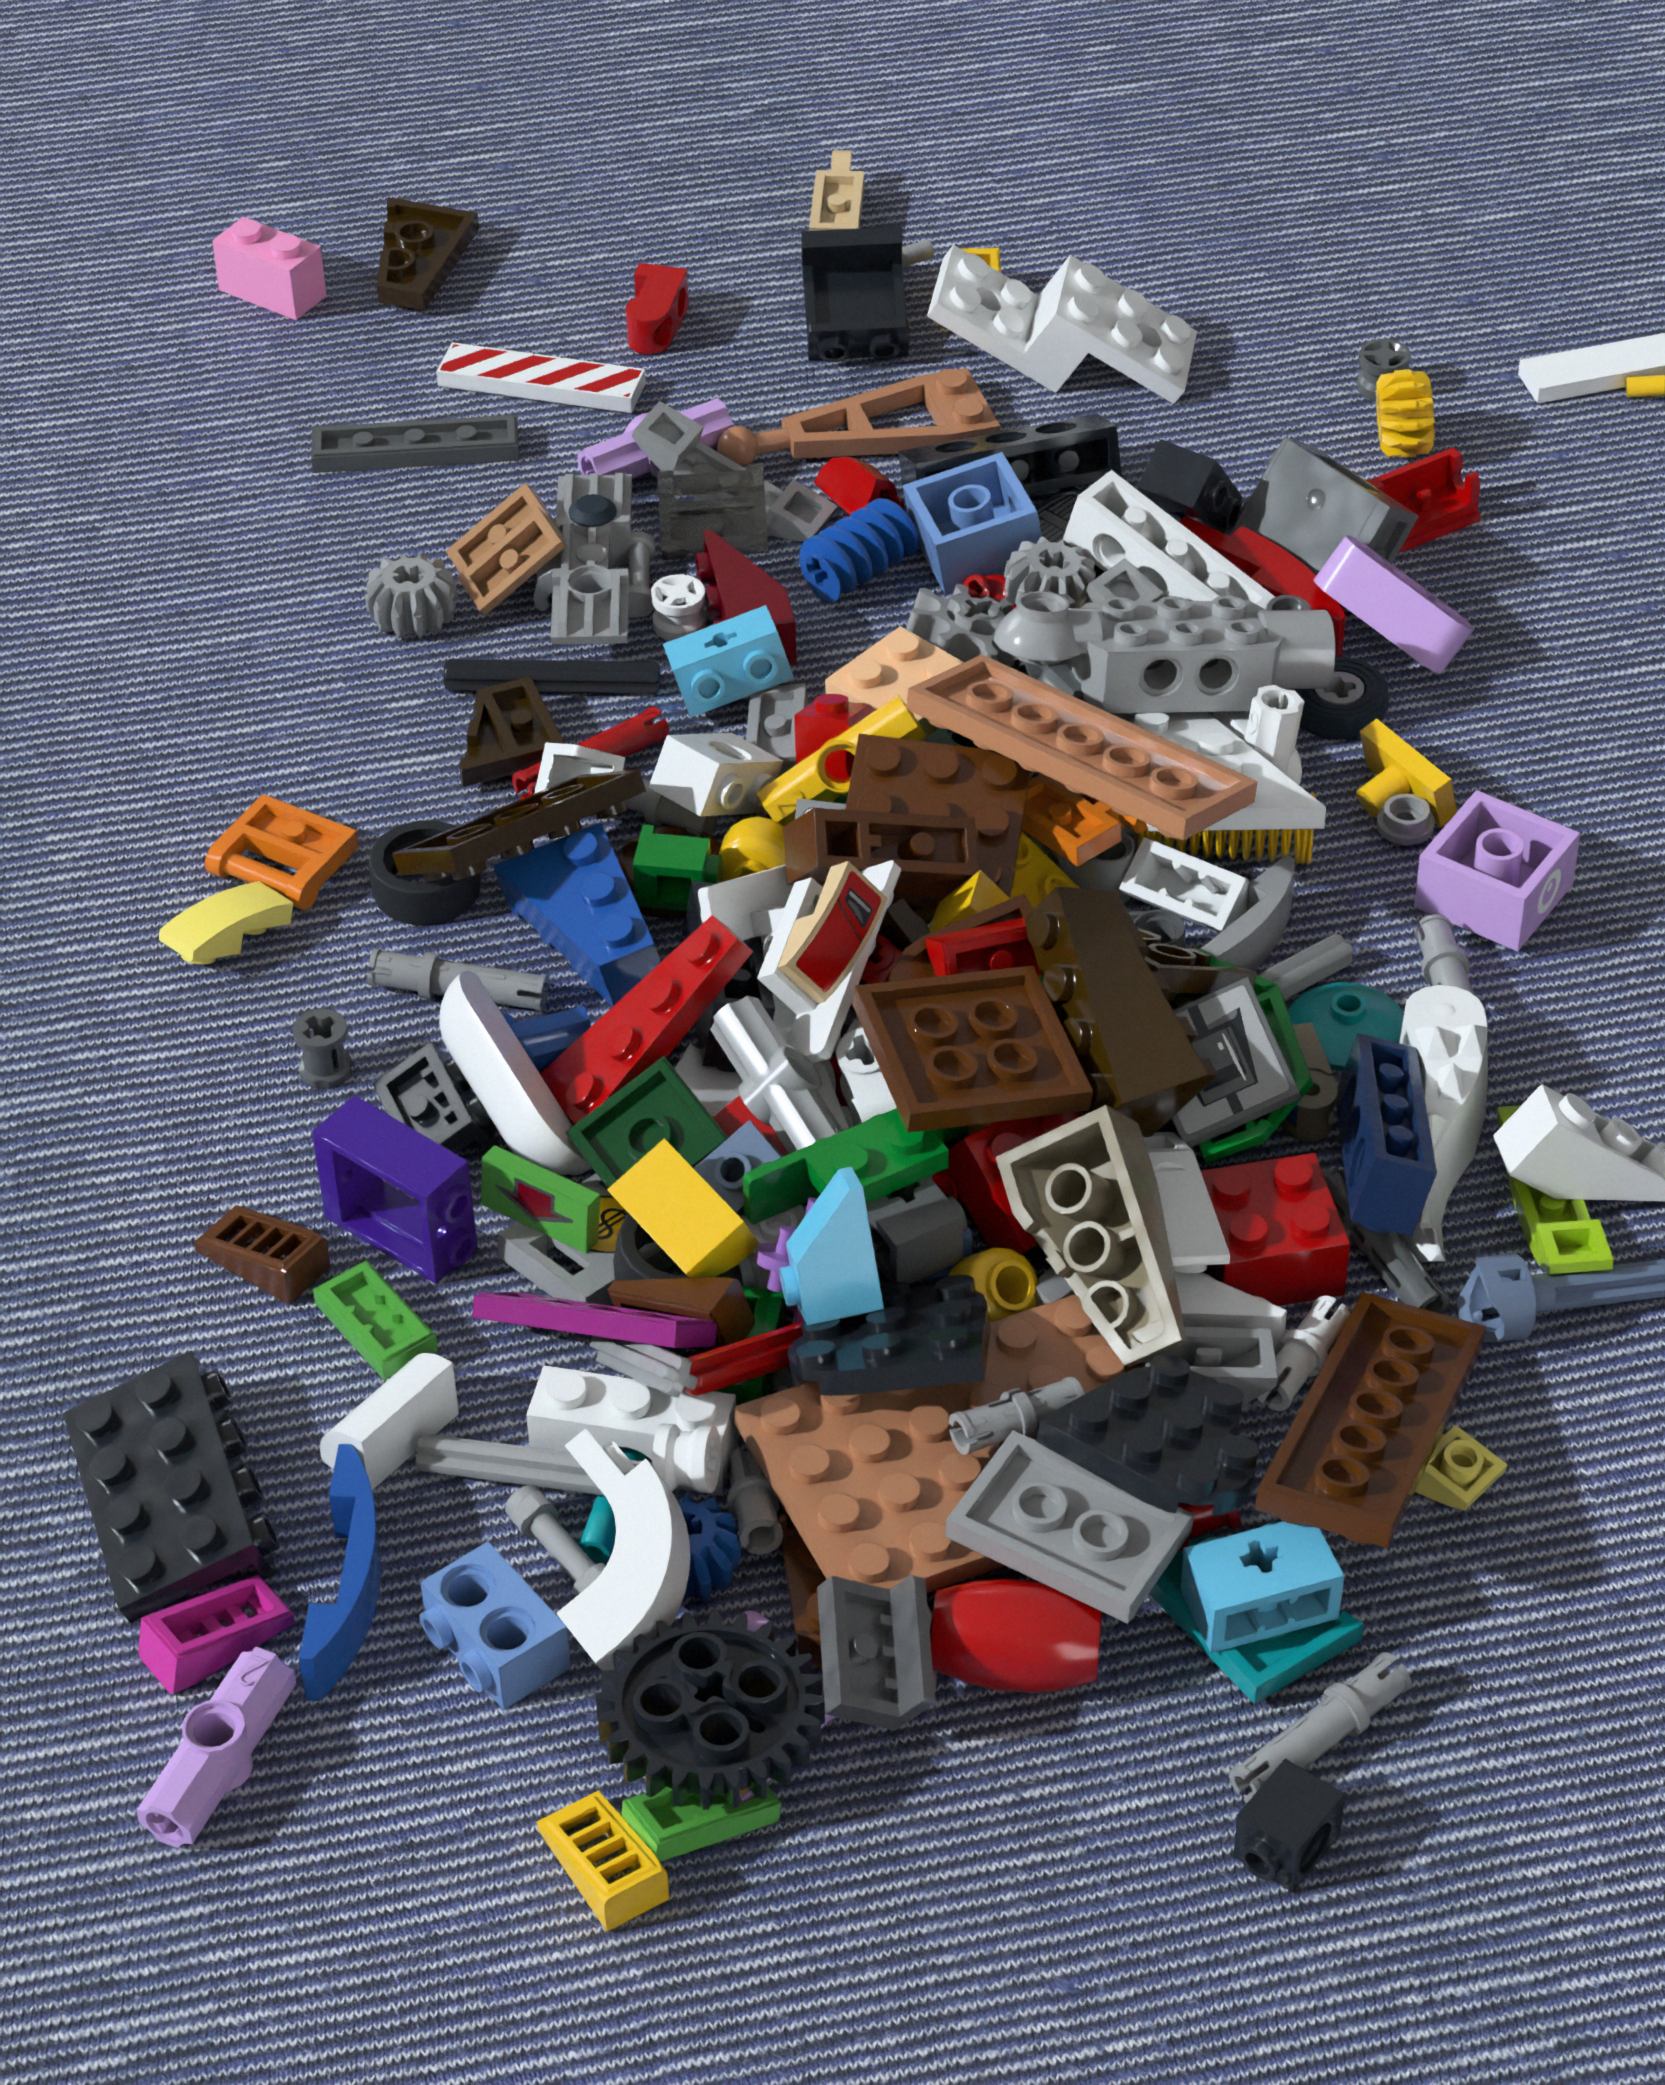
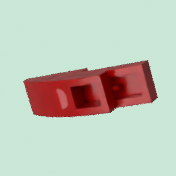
M1187 516L1179 521V523L1275 597L1294 595L1306 600L1311 610H1327L1331 616L1334 628L1335 657H1342L1346 615L1340 604L1314 582L1316 575L1306 565L1280 546L1244 526H1241L1228 536Z

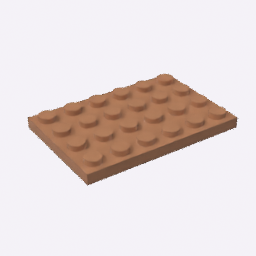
M1076 1294L990 1322L991 1331L984 1381L840 1396L820 1395L818 1382L810 1381L799 1387L795 1386L735 1406L734 1424L826 1579L836 1576L890 1590L908 1576L914 1575L925 1579L926 1593L1005 1566L945 1537L947 1517L1003 1444V1442L974 1451L971 1454L962 1455L953 1444L949 1431L953 1428H959L961 1425L952 1427L949 1424V1417L958 1411L963 1412L998 1401L1001 1394L1005 1391L1019 1388L1020 1392L1031 1391L1070 1376L1078 1380L1086 1394L1122 1373L1139 1368L1138 1365L1129 1368L1122 1363L1082 1309V1302ZM1037 1431V1433H1036L1035 1438H1033V1439L1036 1440V1441H1037L1038 1431Z

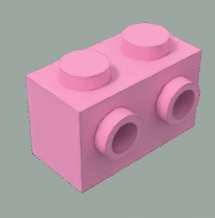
M245 217L239 219L212 240L220 291L294 320L299 319L327 296L321 246Z

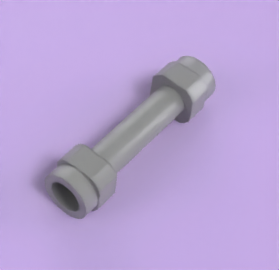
M535 1485L523 1486L510 1496L505 1506L507 1515L529 1539L537 1538L573 1579L575 1582L573 1592L578 1596L598 1578L606 1566L603 1563L595 1564L557 1521L559 1511Z

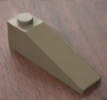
M1105 1105L995 1157L1014 1217L1025 1231L1031 1233L1048 1256L1046 1258L1057 1275L1063 1277L1082 1302V1309L1125 1366L1130 1368L1187 1342L1158 1183L1139 1123Z

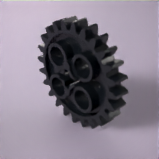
M713 1610L707 1625H697L694 1617L687 1612L683 1613L682 1629L675 1631L667 1623L659 1620L656 1622L657 1638L655 1640H651L641 1634L637 1635L633 1640V1653L616 1650L613 1653L614 1670L602 1671V1692L596 1693L599 1741L600 1743H607L608 1762L610 1764L623 1762L624 1780L627 1783L645 1776L646 1795L649 1797L655 1796L665 1787L671 1788L673 1790V1806L679 1807L686 1800L689 1793L699 1794L702 1809L709 1810L715 1794H724L730 1805L735 1808L739 1807L740 1790L747 1788L763 1800L767 1798V1779L771 1778L780 1784L788 1786L791 1783V1765L807 1768L810 1764L809 1747H819L821 1744V1724H825L824 1697H822L821 1674H813L811 1654L796 1655V1638L792 1635L774 1643L773 1623L767 1622L755 1632L748 1630L747 1614L741 1613L735 1619L732 1626L722 1625L719 1611Z

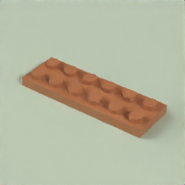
M983 654L908 688L906 709L928 719L933 726L954 731L972 740L979 748L996 751L1017 761L1023 769L1040 772L1063 783L1068 790L1074 793L1086 794L1111 806V809L1118 814L1132 816L1158 828L1162 835L1169 838L1185 840L1255 802L1258 781Z

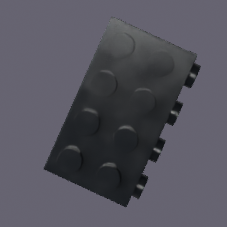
M189 1351L63 1412L117 1606L129 1623L250 1564L254 1566L264 1580L277 1574L271 1553L280 1549L279 1542L266 1515L263 1512L258 1514L255 1503L264 1499L263 1492L251 1467L247 1463L242 1464L240 1454L247 1452L248 1446L238 1423L233 1416L227 1417L224 1408L233 1404L231 1393L218 1369L215 1368L207 1372L193 1351Z

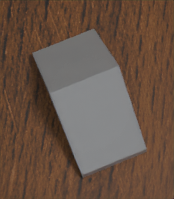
M1184 1327L1187 1342L1159 1354L1178 1356L1189 1363L1190 1370L1212 1378L1219 1383L1229 1384L1238 1388L1244 1395L1243 1405L1277 1386L1278 1373L1271 1328ZM1152 1358L1144 1361L1143 1366L1150 1367Z

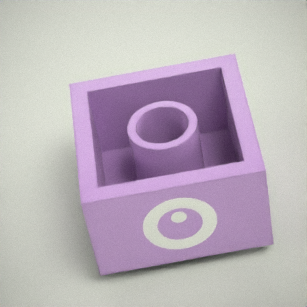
M1476 790L1420 854L1414 907L1431 915H1444L1454 925L1519 951L1572 887L1580 833Z

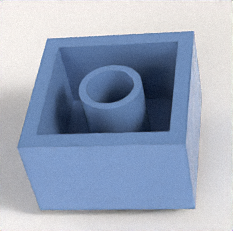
M1003 452L902 485L908 516L914 523L919 535V548L945 595L954 593L955 586L963 584L964 580L970 575H1004L1006 563L1010 560L1011 553L1018 551L1022 541H1030L1037 544L1042 536L1038 512Z

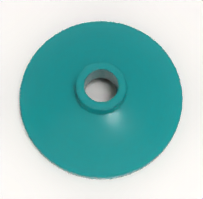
M1336 982L1314 987L1300 995L1289 1009L1293 1025L1312 1022L1328 1063L1333 1070L1344 1071L1357 1033L1399 1043L1404 1016L1402 1009L1385 993L1363 984Z

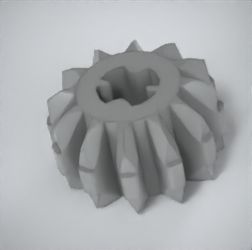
M1041 536L1037 544L1030 541H1022L1018 551L1012 552L1010 560L1006 563L1004 578H1006L1004 587L1006 591L1005 601L1018 607V599L1023 594L1036 591H1051L1057 594H1068L1075 601V608H1082L1085 603L1092 601L1086 590L1088 584L1095 580V561L1083 556L1082 547L1070 548L1064 544L1063 539L1058 543H1054Z
M402 553L399 560L383 559L381 560L380 569L369 571L367 594H365L366 609L370 612V619L377 623L380 632L394 631L398 639L403 638L407 634H416L421 639L423 632L427 630L441 632L442 623L454 620L455 598L457 597L456 581L453 579L452 571L445 569L442 559L428 561L425 553H421L415 558H407Z

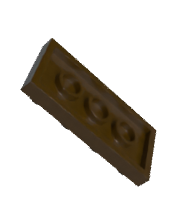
M640 770L578 775L396 851L392 855L399 875L422 874L425 881L437 880L451 874L454 880L464 879L487 869L485 860L500 854L501 859H510L534 850L533 840L545 834L548 835L549 839H556L581 830L580 820L594 814L595 819H603L624 812L628 809L626 800L646 792Z

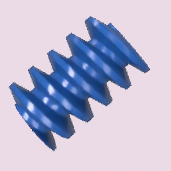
M877 498L868 503L866 507L851 513L850 517L846 516L837 521L834 526H829L820 531L818 535L805 540L799 552L801 572L814 595L822 602L832 603L840 598L841 593L848 594L855 590L857 584L863 585L870 581L872 575L877 576L885 572L888 565H897L902 562L904 556L914 555L919 547V535L908 514L898 504L889 499Z

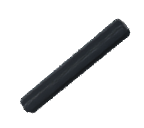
M448 659L445 661L443 670L444 686L450 692H477L478 689L531 676L539 693L655 695L659 693L661 687L659 663L649 661Z

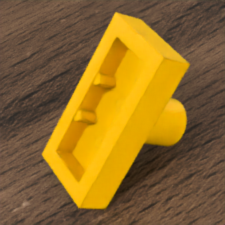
M1375 719L1360 730L1366 765L1377 775L1356 791L1357 798L1362 807L1371 816L1377 818L1379 811L1384 808L1389 798L1398 794H1413L1423 798L1429 804L1430 811L1435 818V823L1440 828L1449 822L1457 813L1451 778L1378 719Z

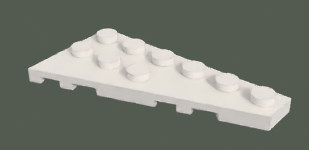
M1208 712L1113 714L1258 781L1254 803L1204 830L1325 828L1326 807ZM1147 824L1149 831H1158V828Z

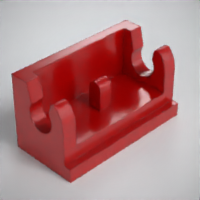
M1454 447L1367 480V482L1419 516L1398 553L1480 521L1481 513L1478 511L1480 480L1478 473L1473 472L1466 475L1464 484L1461 477L1463 469L1462 454Z

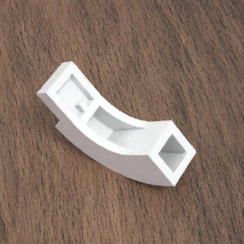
M585 1428L568 1442L565 1447L609 1501L616 1523L615 1544L611 1557L598 1578L556 1614L593 1661L604 1671L614 1670L613 1653L616 1650L633 1653V1640L639 1634L655 1640L657 1638V1621L662 1620L669 1626L672 1625L686 1591L690 1568V1542L687 1525L674 1494L649 1461L644 1459L635 1467L613 1439L601 1447Z

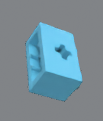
M766 605L663 644L690 718L794 679L777 629Z
M1274 1520L1260 1528L1223 1538H1207L1197 1545L1185 1547L1183 1551L1180 1592L1210 1653H1215L1339 1619L1344 1574L1320 1528L1306 1524L1295 1525L1282 1520Z

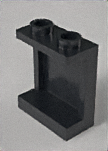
M901 226L801 231V267L808 361L824 360L827 362H839L844 359L872 357L886 360L895 356H909V320L906 315Z

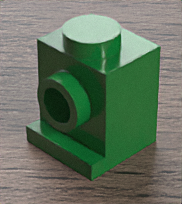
M643 824L633 861L634 892L638 907L686 911L692 881L721 883L722 855L711 854L710 838L655 834L654 825Z

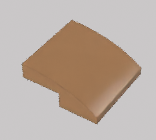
M525 482L448 548L446 553L460 574L457 577L479 611L487 615L566 547V543L560 529L537 492Z

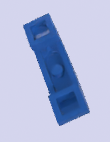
M338 1444L329 1493L335 1537L348 1538L337 1604L309 1603L299 1655L306 1701H320L348 1670L367 1636L380 1593L382 1554L373 1492L365 1467L352 1444Z

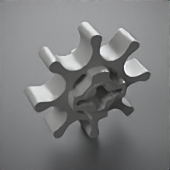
M962 584L955 586L953 596L950 599L937 596L927 588L919 589L906 629L936 644L935 646L963 662L983 654L1011 667V663L1015 656L1001 650L994 642V633L998 624L1013 607V604L1005 601V598L1001 599L1000 602L987 596L981 599L972 598L968 594V587Z

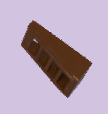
M235 1205L194 1242L195 1251L287 1305H290L331 1268L326 1238L307 1228ZM238 1228L242 1230L229 1242L225 1241ZM252 1237L256 1238L247 1248L242 1247ZM268 1246L272 1247L266 1254L261 1253ZM282 1255H286L287 1257L283 1261L279 1260Z
M695 1277L613 1281L607 1289L613 1305L617 1307L645 1311L648 1308L652 1312L712 1320V1323L717 1324L715 1347H690L689 1349L706 1352L744 1340L755 1323L754 1315L738 1279Z

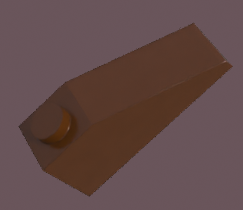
M813 808L783 827L787 885H794L795 882L812 877L823 887L831 866L847 861L859 871H862L868 867L893 860L901 868L896 884L969 879L979 871L975 818Z

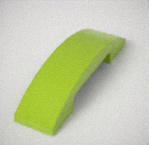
M1521 1105L1497 1108L1499 1129ZM1506 1169L1513 1202L1523 1234L1536 1262L1544 1272L1548 1274L1613 1270L1614 1259L1600 1219H1590L1584 1199H1555L1510 1176Z

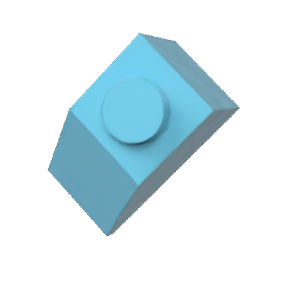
M852 1167L838 1169L786 1242L790 1266L779 1268L786 1305H797L807 1326L884 1309L863 1186Z

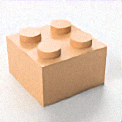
M900 626L825 679L826 694H842L849 698V702L869 704L874 710H877L897 695H900L907 704L908 688L964 662ZM912 712L926 733V738L938 729V727L930 724L928 719Z

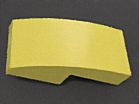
M260 881L240 885L210 896L174 917L160 929L159 940L181 954V958L187 962L201 965L211 964L218 957L241 954L243 934H262L266 931V928L291 924L293 902Z
M1454 1425L1445 1435H1441L1415 1492L1436 1502L1465 1511L1506 1471L1508 1464L1457 1425Z

